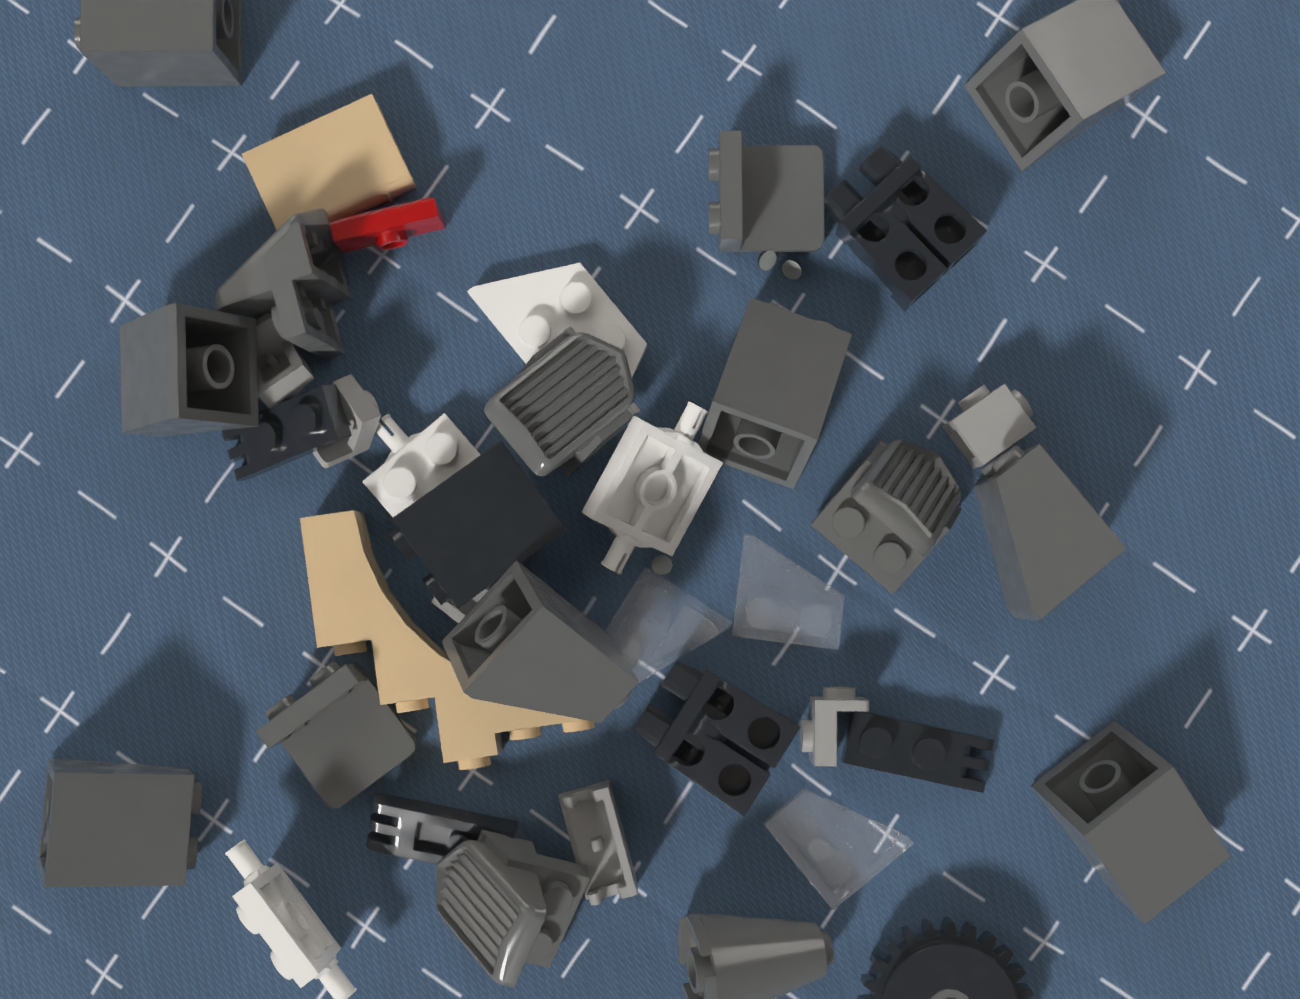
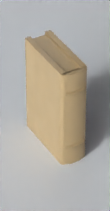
M373 94L242 153L276 230L297 213L324 209L328 215L329 223H332L333 220L358 215L386 201L392 202L393 198L417 187Z

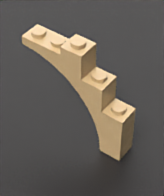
M351 510L300 518L317 648L333 646L335 656L367 651L366 641L371 640L380 705L396 703L397 713L429 708L428 698L435 697L443 763L458 761L459 770L491 765L490 756L498 755L503 750L501 732L509 731L510 740H521L541 736V726L562 723L563 732H576L595 728V722L472 699L466 695L460 686L447 653L412 621L391 592L373 553L364 513Z

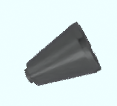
M696 912L685 915V917H681L679 920L680 965L686 964L689 983H683L686 999H776L825 977L827 965L833 964L834 952L830 936L826 931L821 932L815 922Z

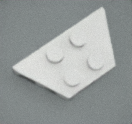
M581 263L477 285L467 291L525 364L534 354L570 326L576 333L590 334L624 350L631 377H633L647 349V343Z

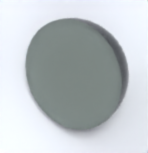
M765 251L760 253L757 262L762 270L767 271L775 265L777 257L775 252Z
M787 260L782 265V272L788 279L795 280L801 276L802 266L796 260Z
M665 555L655 557L651 563L652 570L661 576L667 575L673 566L671 559Z

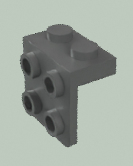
M742 130L720 131L718 148H708V181H718V201H711L708 204L709 234H718V252L818 251L825 239L824 162L822 149L816 145L742 146Z
M334 661L309 679V682L314 687L312 690L298 700L295 699L293 694H290L277 702L264 713L270 721L256 731L268 749L280 744L284 746L321 799L331 809H338L412 755L417 747L416 740L389 704L380 705L378 688L359 662L345 664L343 667H340Z

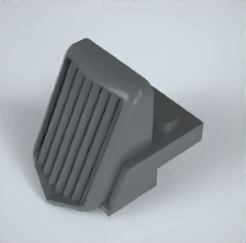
M316 209L291 216L218 288L215 296L217 311L256 318V320L266 313H271L274 326L282 338L324 360L345 354L332 304L351 298L339 251L333 246L326 210Z
M571 326L534 354L516 378L495 393L484 407L486 416L533 473L538 476H546L560 467L567 477L581 469L605 443L618 435L631 421L633 416L638 414L640 409L633 402L635 389L624 350L590 334L576 333Z
M901 439L894 440L888 445L880 440L849 476L846 483L811 522V526L890 593L894 594L952 528L958 515L963 510L958 505L961 498V489L938 453Z
M482 830L477 841L466 840L437 863L436 908L439 916L444 921V925L450 928L489 977L498 985L513 988L520 977L525 963L551 967L588 885L590 875L586 865L536 854L532 841L519 838L513 839L502 834Z

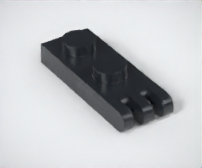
M336 384L321 385L258 413V427L221 430L224 441H234L240 438L242 444L227 450L230 461L247 458V465L233 470L236 481L256 477L352 436Z
M851 711L841 761L850 765L984 793L985 781L976 777L965 776L967 768L988 772L990 760L970 756L971 746L980 750H993L995 740L876 713Z
M379 793L373 797L372 810L375 813L370 816L369 828L372 831L367 835L366 847L375 852L437 864L466 840L477 841L482 830L502 834L513 839L516 838L519 821Z

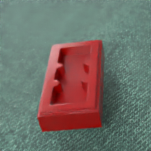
M432 197L333 220L332 223H329L333 241L344 253L377 245L379 250L395 249L408 244V237L445 229L442 211L436 200Z

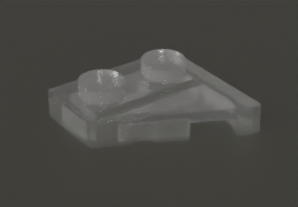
M743 534L731 636L839 650L845 596L755 536Z
M645 567L605 631L609 634L640 683L729 629L732 621Z
M806 788L799 791L763 821L766 828L832 910L842 904L914 844L906 834Z

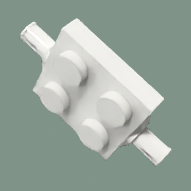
M689 401L674 430L671 428L655 427L633 416L582 510L589 518L607 526L616 535L601 564L618 574L622 573L635 546L640 548L653 547L673 556L723 462L703 452L700 446L693 441L705 416L709 412Z
M445 413L424 431L410 437L396 424L391 415L387 414L381 419L394 435L391 436L380 422L375 432L392 451L385 463L362 482L389 514L394 517L480 456V453Z
M245 839L227 851L225 855L229 857L245 879L243 881L244 888L232 896L239 905L236 908L238 917L251 933H260L272 949L270 957L278 972L288 980L293 978L300 988L312 979H319L334 999L349 998L357 989L356 987L354 988L337 965L339 961L336 958V954L342 948L278 863L272 867H268L266 864L263 865Z

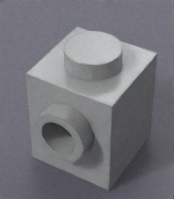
M985 384L958 402L963 412L942 426L972 469L983 466L1036 428L1030 419L1033 416V411L1028 401L1019 391L1014 389L1010 392L1005 384L991 392Z

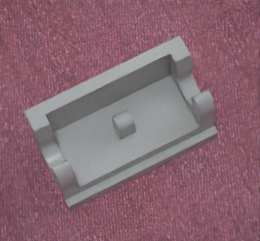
M610 780L558 794L575 861L578 864L586 865L590 875V880L584 891L586 900L589 899L590 905H599L603 902L604 898L613 895H619L622 899L637 895L638 881Z

